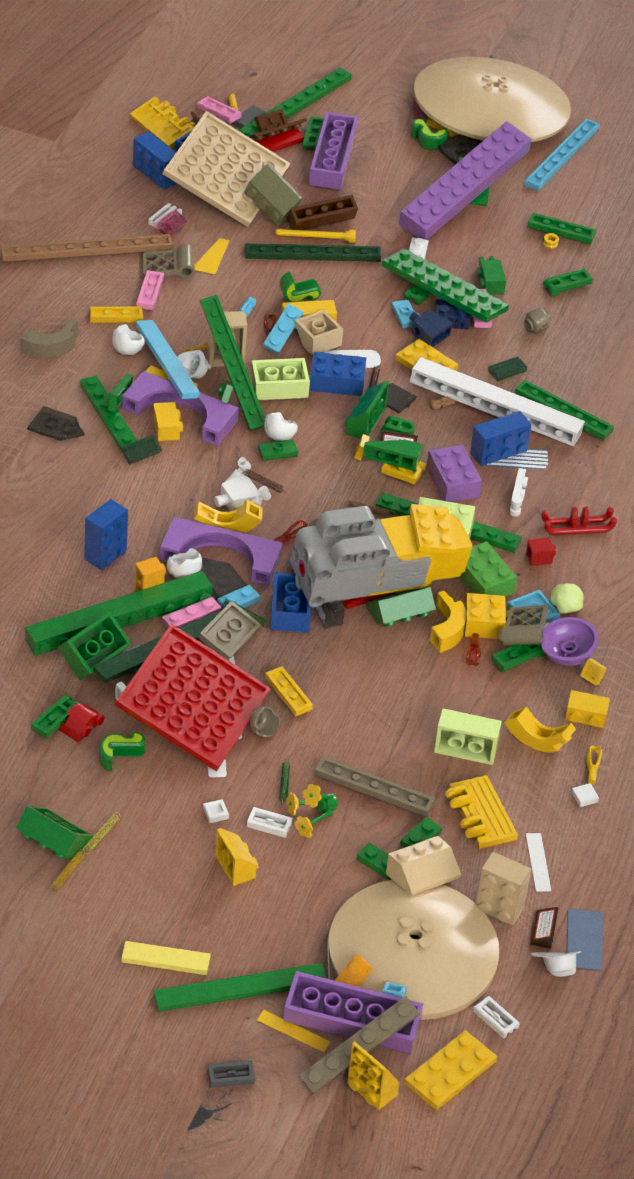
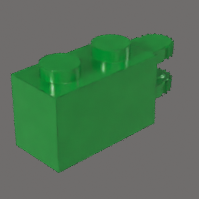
M479 256L477 277H480V288L486 289V292L490 295L504 294L506 278L501 260H495L494 256H489L488 260H484L483 256Z

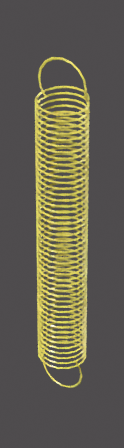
M113 814L115 821L112 819L113 816H111L107 820L108 822L91 838L93 840H90L85 845V848L89 850L86 847L89 846L92 851L94 849L93 846H96L120 818H115V814Z

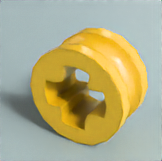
M553 233L546 234L543 242L544 246L556 248L559 237Z

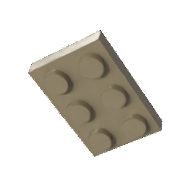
M230 601L200 632L197 638L229 661L255 634L261 624L233 601Z

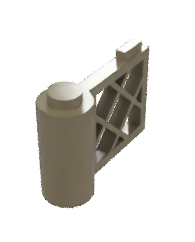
M182 244L176 250H149L144 252V278L147 270L152 267L156 269V272L164 273V276L179 275L184 279L193 277L195 274L194 248L189 244ZM167 256H174L170 260L166 259ZM147 258H156L152 262L147 260ZM160 261L164 263L161 266L157 265ZM168 266H171V267L174 268V269L166 270V268H167Z
M548 605L510 607V610H506V625L499 631V641L503 642L504 646L543 643L544 628L549 611Z

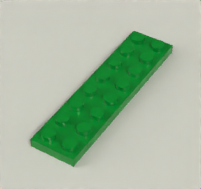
M403 249L382 260V267L485 323L508 311L509 305L502 300L424 260L409 250Z

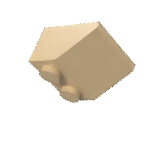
M325 310L295 320L294 323L302 345L312 356L314 352H324L342 346L343 328Z

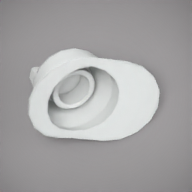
M200 350L185 352L177 356L190 378H201L206 374L207 370L211 369L204 353Z
M581 951L571 953L535 952L530 955L543 957L547 970L554 976L562 977L575 974L576 954L581 953Z

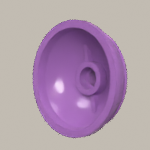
M564 617L552 621L544 628V642L540 643L544 653L553 662L564 666H574L585 662L593 655L598 646V632L591 623L584 619Z

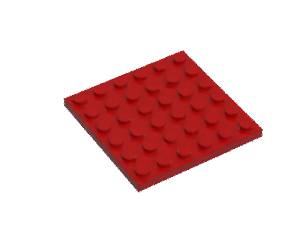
M171 623L120 695L115 706L217 772L248 725L252 712L261 705L271 688Z

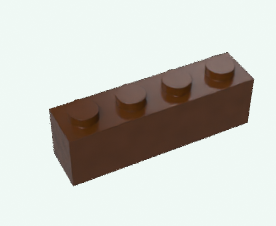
M352 194L290 208L287 220L291 230H308L355 219L358 207Z

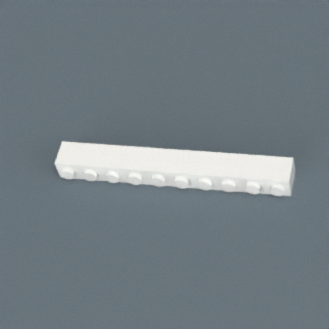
M420 357L412 369L410 383L446 397H451L456 401L497 417L521 411L532 424L531 430L573 447L581 436L585 422L581 419Z

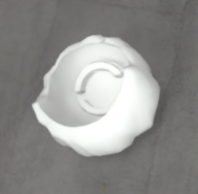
M126 324L118 326L113 330V346L122 355H135L145 344L144 337L136 331H131Z
M280 412L266 415L265 431L271 439L284 441L291 439L298 430L297 424L294 421L285 420Z
M192 548L187 553L174 554L167 560V570L175 579L200 572L202 568L201 554Z

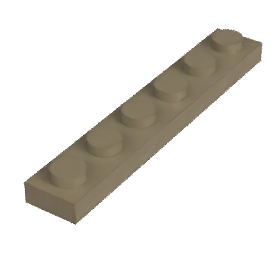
M325 756L321 758L315 768L314 775L425 817L428 816L435 803V798Z
M405 996L300 1074V1078L314 1095L349 1068L352 1043L354 1041L366 1052L370 1053L420 1015L419 1011L408 997Z

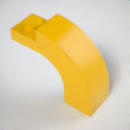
M246 500L234 511L221 512L198 502L195 505L194 519L203 524L247 533L262 521L263 507Z
M445 591L438 592L436 607L447 621L433 626L430 636L431 643L439 653L453 648L461 641L467 618L463 602L461 600L454 602L453 598L449 597Z
M527 707L513 711L504 722L509 731L523 744L537 751L547 753L558 752L562 745L572 738L571 735L576 730L572 723L557 728L545 726L532 715Z

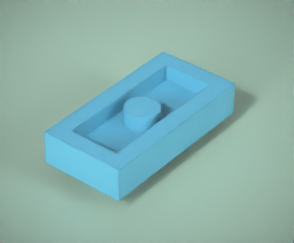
M249 584L222 596V598H218L217 603L222 607V610L227 606L224 605L227 604L225 602H228L225 601L226 599L239 604V607L246 608L260 602V595Z

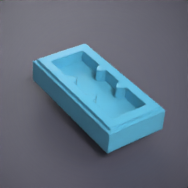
M409 300L392 302L391 307L401 327H412L413 321L409 317L414 310Z

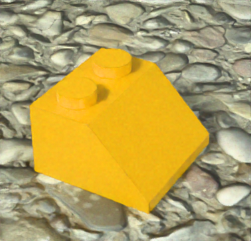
M222 828L217 829L215 857L232 885L235 886L255 879L258 862L249 853L246 842H242L237 834Z

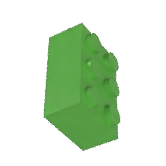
M488 542L473 546L465 572L461 573L460 576L470 591L474 594L500 595L505 597L515 594L517 577Z

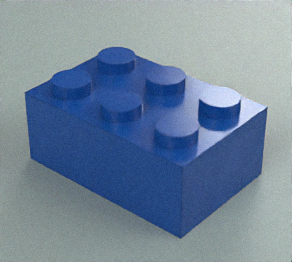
M151 132L134 138L133 166L163 190L177 184L162 174L176 152Z
M314 352L309 391L352 396L363 395L367 357Z
M519 411L475 425L473 427L470 454L480 466H484L524 453L528 450L532 424Z
M110 499L85 518L84 559L100 570L111 565L115 559L124 555L127 551L128 509Z
M274 573L270 630L309 633L311 607L303 590H299L296 586L295 574Z

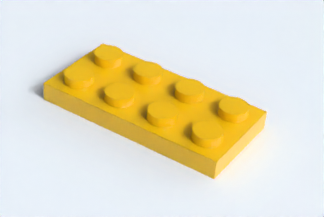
M464 1030L407 1076L404 1084L437 1111L496 1063L498 1056Z

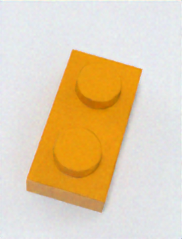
M356 954L334 981L360 987L374 968L360 954Z

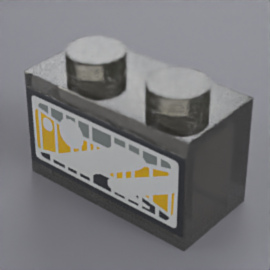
M330 601L323 603L319 607H314L325 629L343 625L345 609L341 601Z

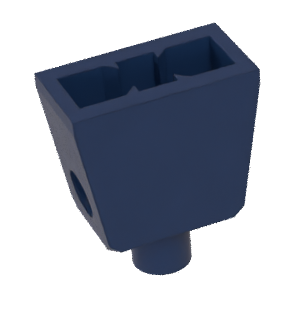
M432 310L422 315L414 311L409 317L413 321L412 334L431 347H434L451 334L453 323Z

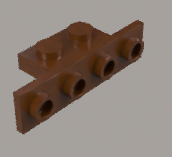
M283 109L257 116L254 119L259 133H255L249 136V138L258 141L263 139L264 135L271 137L276 135L277 131L283 133L289 131L290 127L292 129L302 127L301 124L307 120L304 118L287 123Z

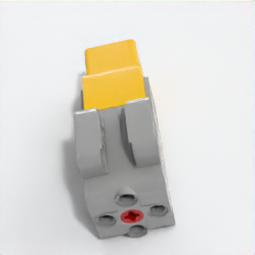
M368 506L326 511L318 517L316 526L300 529L296 534L290 564L295 573L297 588L303 590L310 607H319L327 602L418 589L428 586L435 580L460 577L461 573L465 572L472 551V543L461 521L457 520L455 514H450L457 546L456 553L418 552L411 515L375 520Z

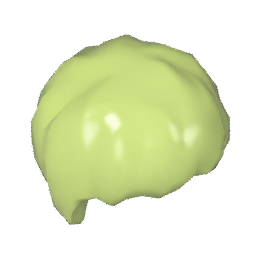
M558 584L551 591L550 602L553 606L557 607L559 613L576 612L583 608V592L576 584Z

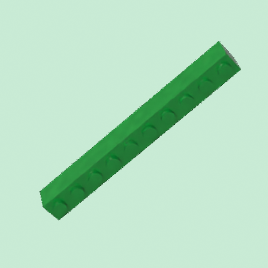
M203 571L27 626L25 627V641L35 656L58 649L57 647L108 612H111L120 627L124 628L212 597V585Z

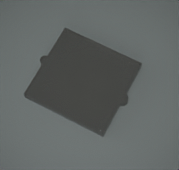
M391 383L388 386L386 407L400 413L406 407H409L416 400L417 396Z

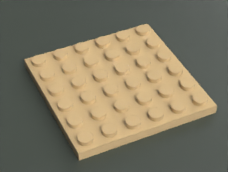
M206 111L162 174L249 227L260 210L259 206L244 192L250 180L268 163L283 176L291 163Z

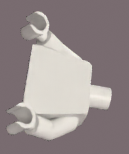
M241 457L238 460L239 468L235 469L230 477L222 483L221 495L214 497L217 507L226 505L230 511H234L246 500L261 506L262 500L267 501L271 498L269 489L266 486H262L258 490L250 478L242 473V470H250L251 464L244 457Z

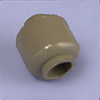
M541 308L527 313L524 319L526 329L533 333H539L547 329L550 325V314Z

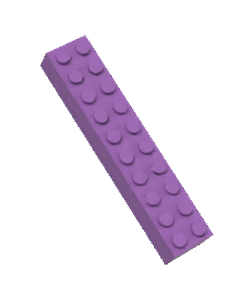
M506 121L405 207L400 213L399 225L415 237L428 240L529 152L532 139Z

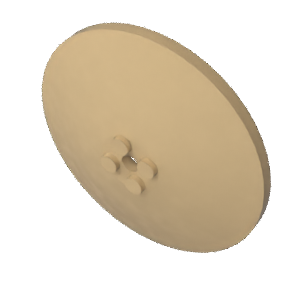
M393 880L371 885L354 894L341 906L335 915L329 933V958L337 977L356 954H360L374 968L360 987L381 993L386 982L406 986L405 996L411 1001L423 1003L421 1020L446 1017L462 1011L475 1003L491 985L499 961L498 938L487 915L467 896L445 885H440L412 896ZM418 935L420 939L415 940L412 939L410 936Z

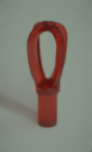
M275 314L264 315L263 324L267 337L276 324L277 317ZM269 318L273 322L272 328H269L267 320Z
M299 520L293 523L281 536L273 540L282 543L294 540L296 536L292 535L300 529L308 527V524L303 520ZM303 524V526L290 532L296 525Z
M474 633L472 634L471 643L467 651L466 663L467 665L473 664L478 666L481 650L479 647V634ZM472 651L476 652L475 660H472L470 656Z

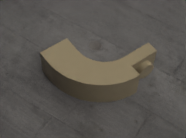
M71 319L62 330L53 334H43L29 329L21 338V353L39 358L57 357L68 353L75 347V339L79 334L78 321Z

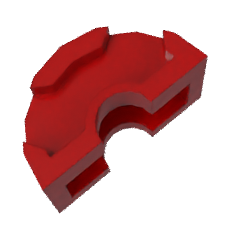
M77 703L67 712L70 716L65 724L61 723L60 731L76 742H80L84 737L86 738L90 735L92 727L96 728L102 725L105 716L86 704Z

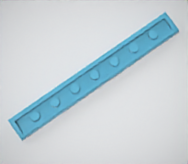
M585 119L525 180L524 186L539 191L599 130L600 124Z
M136 321V328L144 337L145 342L182 399L199 398V390L154 321Z

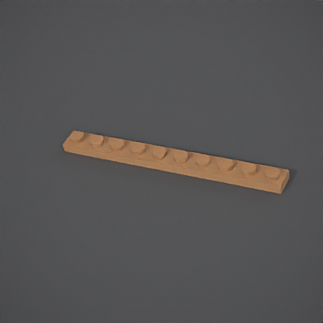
M170 234L1 245L3 262L134 253L149 250H173Z

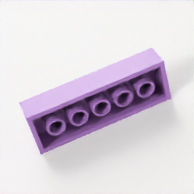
M326 112L310 168L309 185L331 188L333 190L342 189L357 134V116Z
M296 971L284 1007V1021L350 1038L402 998ZM411 1001L420 1015L379 1046L411 1054L422 1017L423 1003Z

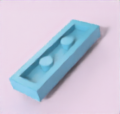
M288 303L265 340L263 347L278 355L296 327L295 320L301 318L304 311Z

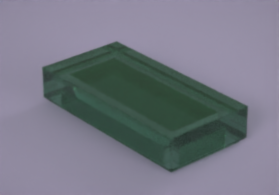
M518 356L488 367V372L497 382L527 371V366Z
M150 435L123 446L121 451L130 465L158 454L162 449L154 435Z

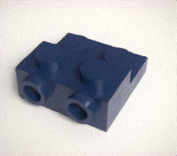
M436 299L435 313L453 323L452 328L469 330V313L445 300Z

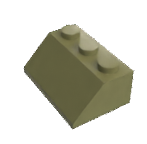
M269 163L250 180L244 191L277 226L288 221L287 217L290 208L298 207L302 200L298 192Z

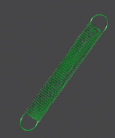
M226 599V600H225V601H228V602H225V603H227V604H224V605H228V603L230 602L229 599ZM250 615L251 617H257L254 619H256V621L261 622L260 624L264 626V624L262 623L265 622L262 621H266V619L262 620L263 618L261 616Z
M289 759L288 768L284 766L287 764L286 761L282 763L281 782L283 783L280 785L279 800L286 802L285 800L288 797Z

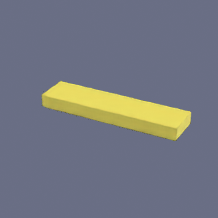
M125 941L122 962L207 975L211 954Z

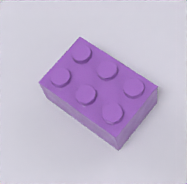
M464 445L429 450L427 468L444 501L454 502L480 497L482 480Z

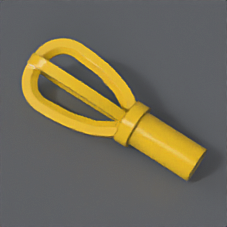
M590 746L586 756L589 771L588 783L591 784L596 783V775L602 756V749L599 746ZM593 751L597 753L595 765L592 764L591 753Z

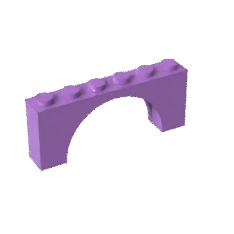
M145 371L139 375L122 395V409L139 415L146 408L153 406V403L175 402L193 408L205 420L202 428V440L219 446L238 422L239 407L221 402L202 393L199 394V398L182 399L171 381Z
M174 517L161 544L160 560L167 562L169 557H172L174 554L187 553L190 548L197 549L205 546L227 547L239 552L249 561L252 567L251 582L270 586L282 557L283 543Z

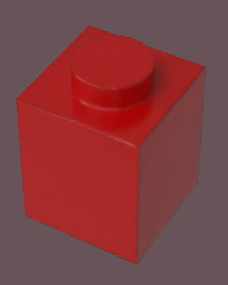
M549 537L528 540L526 555L530 565L537 566L553 563L556 547L552 544Z

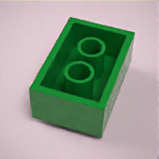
M108 612L57 648L79 680L93 672L94 666L113 658L132 643L111 612Z

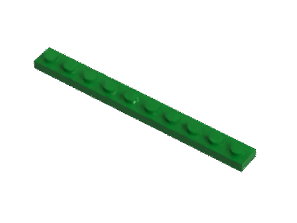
M338 68L267 113L283 109L287 120L350 81L352 74L345 69ZM255 120L238 130L247 137L259 133Z

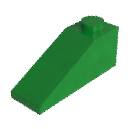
M406 439L368 441L364 443L363 458L416 471L422 457L423 444Z

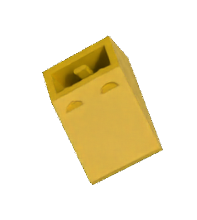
M354 1041L352 1043L347 1083L353 1091H357L363 1096L369 1105H373L376 1109L380 1110L398 1096L399 1081Z

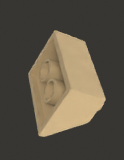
M439 836L388 854L386 875L411 896L461 878V872L451 846Z

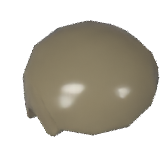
M259 706L251 714L249 720L251 730L261 737H272L279 728L280 716L271 707Z

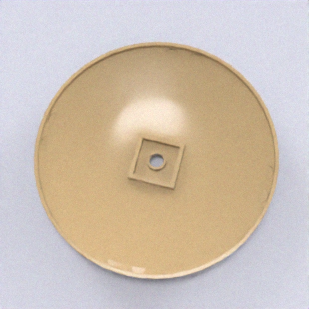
M457 57L441 60L423 69L416 77L413 93L415 100L426 115L447 129L479 140H485L503 123L508 121L532 139L531 142L540 141L559 133L567 125L571 114V105L566 94L552 80L530 68L500 59Z

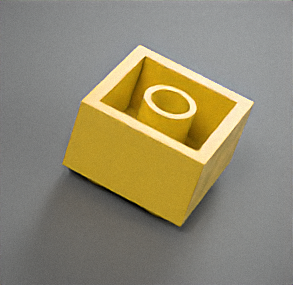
M467 593L465 637L499 639V631L506 624L505 596Z

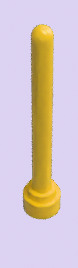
M277 229L275 231L277 236L345 239L349 243H355L356 230L349 229L346 233Z

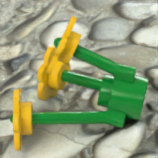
M309 784L307 789H304L303 797L305 800L299 801L292 792H289L286 799L288 812L292 816L296 815L299 805H310V807H317L319 811L324 812L312 820H309L307 817H297L295 827L299 830V834L306 838L312 836L313 824L327 816H332L333 811L338 807V800L333 793L320 794V787Z

